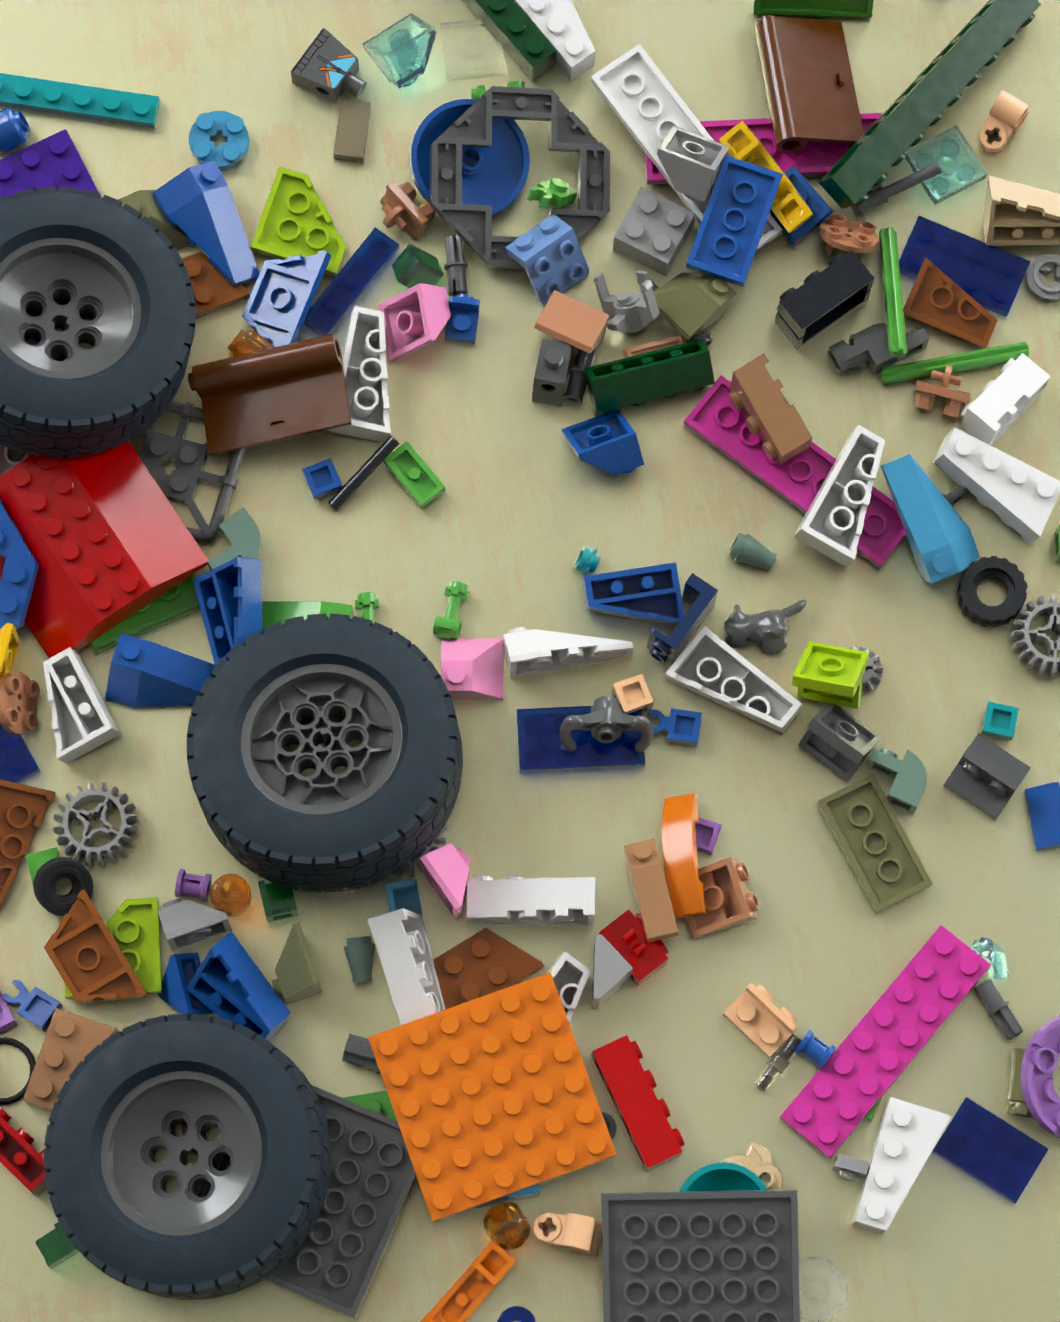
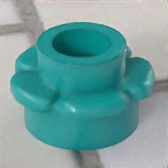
M584 546L580 551L574 568L581 571L582 575H586L587 572L593 573L600 561V557L596 555L597 548L590 549Z

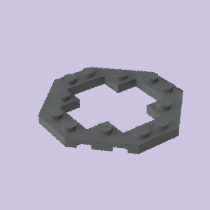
M492 86L430 145V206L489 268L525 269L509 257L505 248L518 237L492 236V206L462 204V147L490 148L492 146V119L549 121V151L578 152V209L551 208L548 215L550 217L554 214L571 226L578 241L610 211V151L602 142L599 143L588 131L589 128L573 111L570 112L559 100V96L552 89Z

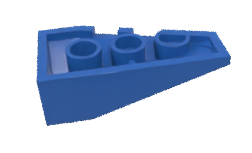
M215 161L189 167L154 191L153 196L165 218L173 226L177 224L188 235L187 240L192 246L197 244L208 256V262L232 286L257 280L259 275L258 267L229 186Z
M120 633L111 661L105 700L134 709L194 705L208 676L212 677L210 672L214 669L215 664L151 641Z

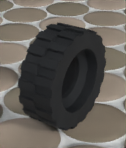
M991 556L989 558L982 557L976 562L973 561L965 569L958 583L956 596H958V605L963 610L962 613L965 617L968 616L971 622L978 623L986 628L987 626L995 628L1002 624H1008L1011 619L1017 617L1027 598L1026 589L1028 587L1027 582L1024 580L1025 576L1022 571H1019L1015 563L1012 564L1006 558L1001 559L997 558V556ZM993 577L1005 584L1007 597L1002 604L988 606L980 601L977 596V586L983 579Z

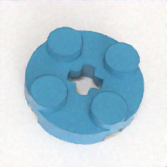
M226 111L200 114L189 133L190 151L200 164L215 161L220 171L233 168L234 164L246 157L249 150V135L242 118ZM217 135H223L227 142H222L221 147H216L215 142L211 141L212 138Z

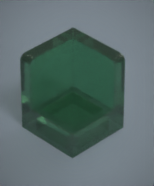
M410 243L391 265L397 281L408 288L419 283L435 286L444 276L436 257Z
M264 880L258 881L268 923L299 916L291 888L280 886L278 882L276 884L273 882L265 884Z
M59 1222L54 1224L55 1229L35 1242L51 1270L79 1253V1250L67 1237Z

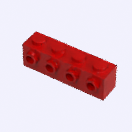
M626 1035L593 1050L591 1057L645 1171L647 1172L681 1156L683 1152L681 1147L685 1143L677 1127L672 1129L667 1120L671 1114L664 1099L658 1100L653 1091V1088H656L657 1085L649 1069L643 1070L639 1061L643 1058L637 1042H630Z
M0 1107V1162L36 1197L46 1187L44 1149L38 1153L30 1145L34 1139L22 1127L15 1131L7 1123L11 1117Z

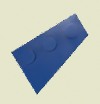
M236 557L193 579L215 666L222 658L226 660L225 655L237 644L244 645V639L257 631L262 633V559Z
M676 562L584 576L582 579L587 611L677 626L685 616Z
M232 931L210 948L186 988L219 1018L238 1023L261 1035L267 1041L280 1031L291 1014Z

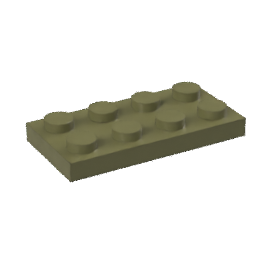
M874 773L818 800L817 804L875 914L932 886V881Z

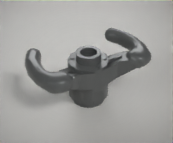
M601 696L595 699L588 714L566 717L560 726L559 732L561 743L568 752H574L577 748V744L571 736V731L574 730L591 731L592 737L602 743L613 742L621 736L622 731H641L642 735L635 744V750L638 753L644 752L653 739V726L650 720L644 716H632L622 713V707L619 706L618 700L611 696Z

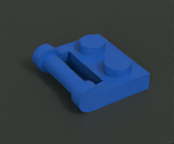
M793 165L785 174L807 203L813 215L799 228L788 233L772 210L770 214L788 237L787 242L792 247H796L834 211Z

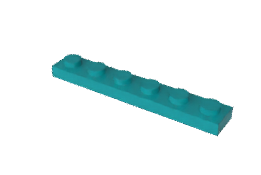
M0 73V106L155 129L160 104L159 96Z

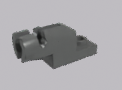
M878 323L850 335L849 344L841 340L828 347L829 350L827 352L832 365L840 375L865 367L867 364L874 376L880 373L883 367L894 366L925 350L929 337L924 328L917 332L913 330L905 332L907 353L905 356L894 358L889 352L887 325L885 323Z

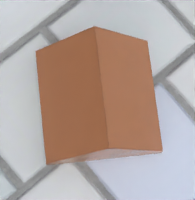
M554 290L534 328L587 353H591L604 339L609 315Z

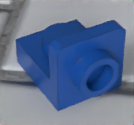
M459 294L456 297L450 296L449 308L451 317L447 321L445 341L475 344L480 300L474 299L473 296L467 294Z

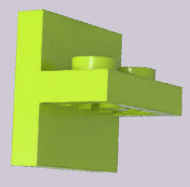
M809 641L792 678V686L798 687L797 697L858 709L861 703L862 677L869 663V652Z

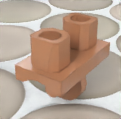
M394 181L386 186L387 191L380 200V203L383 205L381 209L386 213L383 224L387 228L397 225L401 231L405 229L414 240L420 238L425 227L432 221L435 210L429 203H423L418 207L413 203L417 193L409 182L397 185Z
M946 364L944 373L932 370L930 379L941 381V385L916 380L914 388L917 390L915 407L931 411L935 395L947 398L943 414L959 418L965 402L969 403L971 394L947 387L948 383L960 386L962 377L951 375L952 366Z

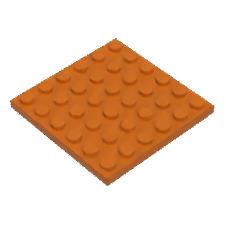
M551 972L368 1037L432 1222L617 1156Z

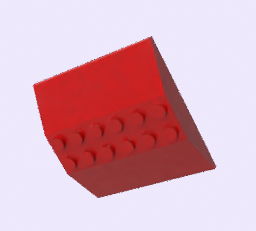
M129 441L115 449L110 450L108 448L107 452L92 456L86 453L85 457L66 459V455H63L62 459L46 458L41 453L39 457L31 455L0 476V498L39 564L25 623L48 658L57 655L69 647L79 651L208 565L209 560ZM0 556V580H1L3 568H4L5 561H6V558H5V557H1V556Z

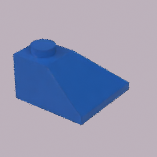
M619 409L561 429L578 458L586 463L614 475L630 473L637 467L644 465L636 433Z

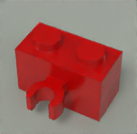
M628 909L599 932V935H603L633 967L631 980L637 987L663 968L668 962L669 958L666 954L669 951L661 940L647 942L639 913L633 915Z

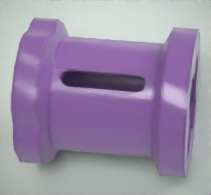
M180 869L176 880L175 897L180 898L181 895L201 898L202 902H207L212 875L200 876L189 874L184 869Z

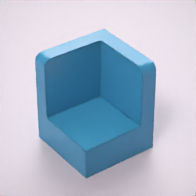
M416 879L385 884L389 912L403 908L422 915Z

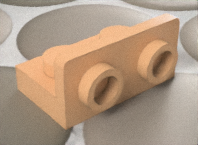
M751 983L723 1013V1016L769 1059L795 1033L797 1026L794 1022L796 1019L784 1007L779 1010L771 1002L773 997L764 987L759 985L756 988Z

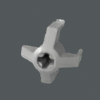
M599 272L594 277L593 282L595 283L603 312L612 318L607 323L609 330L627 333L638 332L649 325L660 314L652 289L654 285L649 280L647 272H636L641 289L640 293L627 292L618 296L609 294L602 272Z

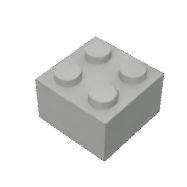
M641 187L614 236L613 251L667 276L693 228L695 213Z

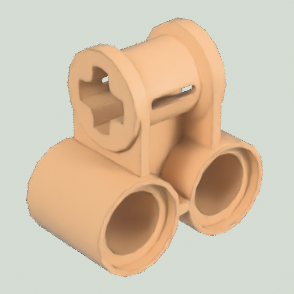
M1002 91L989 112L990 116L980 132V143L983 149L990 153L1002 151L1013 133L1019 130L1029 113V105ZM995 131L999 132L998 135L1001 141H994L992 144H989L987 134L993 135Z
M543 1213L535 1220L534 1233L548 1245L569 1249V1251L581 1255L598 1257L602 1238V1223L596 1222V1219L580 1214L567 1213L566 1216L555 1213ZM554 1225L557 1226L555 1232L547 1233L548 1227L553 1228Z

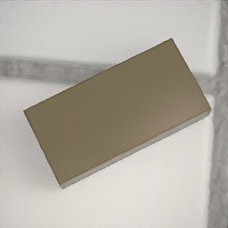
M341 99L333 154L334 159L364 162L371 102Z

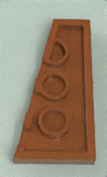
M1 779L0 908L17 874L18 867L30 847V842L44 818V813L56 793Z

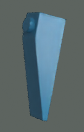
M910 454L880 465L923 580L934 583L961 572L980 557L970 528Z

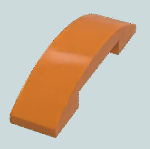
M695 793L665 798L663 808L662 844L664 869L675 919L705 914L703 883L699 880L695 825L699 824L697 795Z
M492 1239L471 1263L470 1267L420 1322H466L517 1261Z

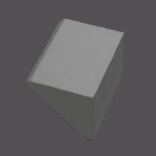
M596 935L594 942L591 1009L601 1007L631 979L633 967L603 935Z

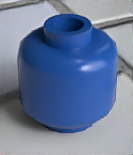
M5 108L0 111V151L4 153L14 150L28 139V132L31 129L26 118L19 110L14 111L11 108Z

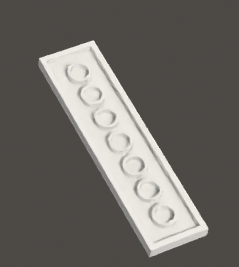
M638 44L592 75L590 81L686 207L695 213L696 220L701 224L712 191L705 202L688 199L683 193L676 191L657 156V151L673 125L710 140L713 139L641 45ZM770 213L757 250L782 233L781 227Z

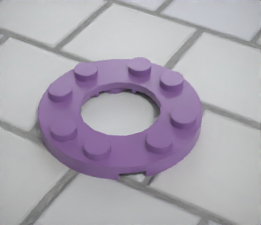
M1060 1015L1047 1021L1036 1031L1027 1045L1021 1066L1022 1092L1030 1113L1043 1129L1060 1138V1098L1054 1090V1078H1052L1060 1055Z

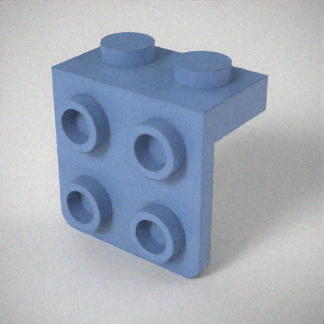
M554 214L542 220L540 224L524 235L519 236L514 242L505 247L509 257L525 268L538 301L542 304H547L554 290L563 293L589 274V267L573 228Z

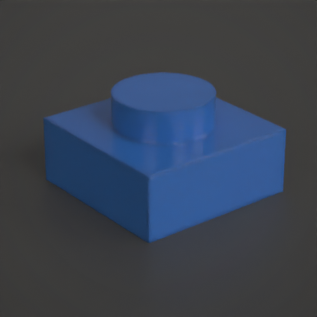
M331 458L302 469L314 500L342 488V483Z

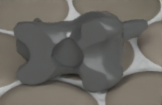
M800 600L782 610H767L752 615L744 614L740 606L736 604L734 611L724 623L725 631L731 634L725 638V643L732 648H741L755 642L759 643L765 654L776 655L787 647L786 636L789 629V617L801 612L807 602Z

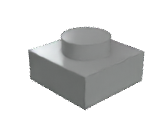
M838 1153L832 1170L838 1171V1176L843 1179L857 1181L858 1177L864 1178L867 1175L870 1162Z

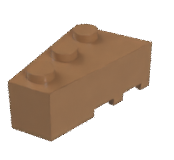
M764 353L733 372L729 390L730 394L728 396L736 410L741 409L747 417L745 422L753 435L758 434L763 441L762 448L770 460L775 459L780 466L810 448L813 437L794 404L790 405L781 393L780 389L784 386L780 379L773 381L765 367L769 360Z
M55 1008L23 1097L26 1104L52 1112L54 1103H57L59 1100L57 1097L66 1081H69V1076L81 1061L83 1062L85 1060L84 1057L98 1044L102 1045V1041L118 1032V1029Z

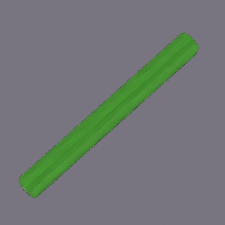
M887 227L879 231L888 347L892 357L898 358L899 356H905L907 353L897 234L893 227Z
M1019 342L883 367L881 369V379L884 385L931 377L932 370L944 373L946 364L952 366L951 373L1004 364L1011 358L1016 360L1022 353L1029 357V347L1026 342Z

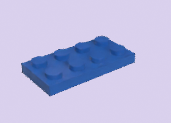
M725 155L687 260L686 268L744 287L783 174Z

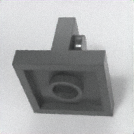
M829 703L811 720L807 726V732L798 745L849 781L868 754L878 745L882 737L840 706Z
M978 733L943 786L996 821L1031 767Z

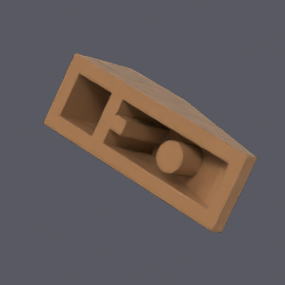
M655 839L624 845L626 869L647 942L679 936Z

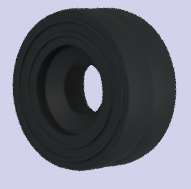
M57 857L44 863L37 871L33 884L34 894L40 905L48 912L57 916H65L77 900L80 891L85 889L91 899L93 880L89 871L78 861L68 857ZM61 878H68L72 883V889L66 895H58L55 891V884Z

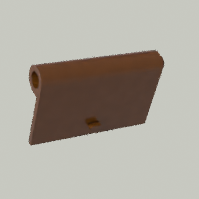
M774 15L760 17L754 24V32L777 151L785 154L794 153L803 149L808 141L854 145L864 132L842 22L778 17Z
M335 333L195 365L192 367V373H188V382L191 390L196 391L201 398L209 456L352 424L342 353Z

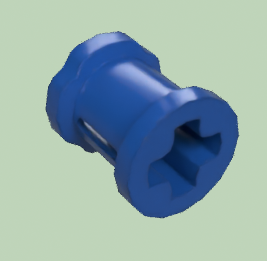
M810 1029L796 1048L795 1053L806 1056L816 1063L817 1069L821 1071L837 1047L834 1045L828 1046L815 1037L814 1031Z

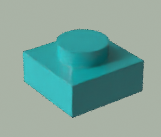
M988 701L981 734L1012 740L1019 708Z

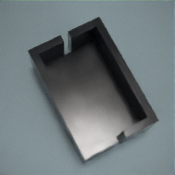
M852 250L846 255L838 254L828 263L829 267L820 273L818 270L812 272L805 278L802 286L796 290L792 287L780 296L775 323L796 350L868 300L874 277Z

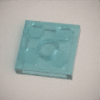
M957 125L905 152V159L914 173L938 162L942 173L921 182L934 205L986 179L988 174Z

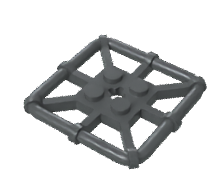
M171 401L165 411L181 415L175 437L154 432L150 426L145 430L147 439L142 454L137 455L166 498L187 505L200 530L187 527L195 541H207L210 543L216 540L215 536L220 531L219 524L224 520L232 491L237 489L239 481L236 478L245 449L232 451L225 476L202 471L208 454L207 442L200 444L184 439L191 418L204 421L203 409L195 407L192 402L180 403ZM169 461H174L175 466L179 467L178 470L172 471L170 475L165 474V469L162 466L168 464ZM199 481L221 487L209 526L193 500Z

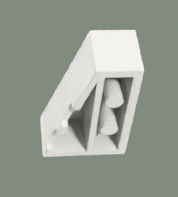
M1023 353L1016 360L1011 358L1001 369L1000 372L1002 374L995 381L993 379L990 380L981 391V395L975 401H971L962 411L961 415L964 418L960 428L967 434L992 446L1047 386L1051 376Z
M69 647L43 662L48 701L51 704L53 717L51 721L55 731L58 760L69 764L121 734L81 655L77 651Z

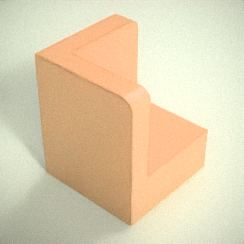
M643 673L613 684L612 694L614 698L617 697L624 714H629L643 708L646 712L652 710L654 701Z

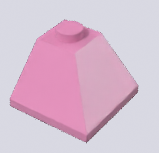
M419 283L379 304V311L384 312L388 361L394 362L435 341L451 317L446 288Z
M503 638L441 639V677L452 700H503Z
M450 843L423 855L419 860L423 870L422 874L454 919L458 921L462 918L467 880L469 879V867L467 865L471 862L462 848L456 850Z

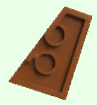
M925 257L904 306V315L986 349L998 320Z

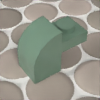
M243 507L219 524L220 533L229 543L230 547L208 562L210 571L236 557L260 558L262 550L260 532L254 520Z
M881 748L878 751L873 749L866 767L893 778L894 781L887 795L889 803L914 814L927 783V774L923 763L909 750H907L901 761L890 750Z

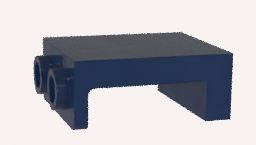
M694 573L690 575L685 582L682 600L691 605L690 609L670 636L664 635L655 628H652L649 633L647 648L650 650L649 654L655 660L661 663L666 661L671 665L676 661L714 608L718 590Z

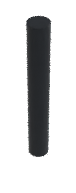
M390 435L328 503L337 511L400 443Z

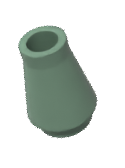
M738 533L729 551V555L734 557V561L761 567L768 571L777 557L776 553L771 552L748 533L746 535Z
M371 936L346 938L344 951L352 973L353 983L372 981L371 974L375 944H372Z

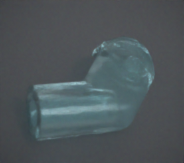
M981 937L980 940L973 941L971 949L980 956L984 955L990 960L993 979L1009 977L1006 955L1003 948L988 937Z

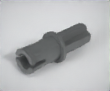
M450 235L445 239L447 263L444 264V269L448 275V295L456 297L460 292L468 294L465 269L468 268V263L464 261L463 240L458 235Z
M597 348L591 353L578 349L574 365L569 368L571 375L563 396L565 400L576 404L582 403L587 385L585 368L593 365Z
M991 978L974 988V991L977 992L989 1011L987 1016L993 1017L1007 1040H1012L1023 1032L1022 1027L1008 1007L1009 1001H1004Z

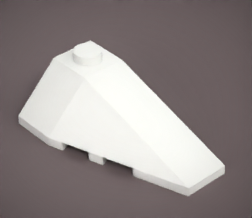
M526 627L511 629L508 631L509 634L503 635L510 678L632 656L633 652L632 642L537 629L527 630Z

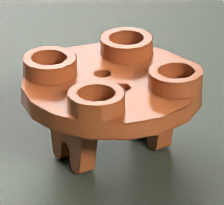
M838 213L829 215V219L823 221L819 228L820 237L828 243L825 251L827 256H831L832 249L835 247L847 252L852 250L861 260L862 254L874 251L879 242L878 235L875 233L876 226L873 223L848 220L844 215Z
M22 672L7 673L0 681V724L11 734H23L28 730H34L38 724L36 712L37 697L40 693L39 684L35 680H30Z

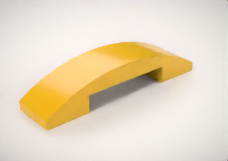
M743 121L739 122L719 139L721 144L729 147L728 153L731 157L783 174L771 210L788 233L794 231L813 215V212L795 186Z

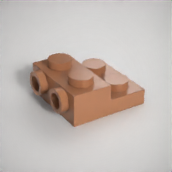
M729 857L698 869L699 880L703 883L705 914L686 917L692 938L698 939L724 928L730 929L757 919L755 911L760 909L759 902L755 893H749L745 881L749 880L750 876L744 862L739 863L738 859Z

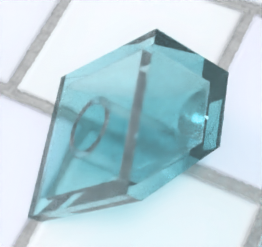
M410 13L362 45L386 79L400 89L401 87L412 85L417 80V77L424 74L437 32L433 26Z

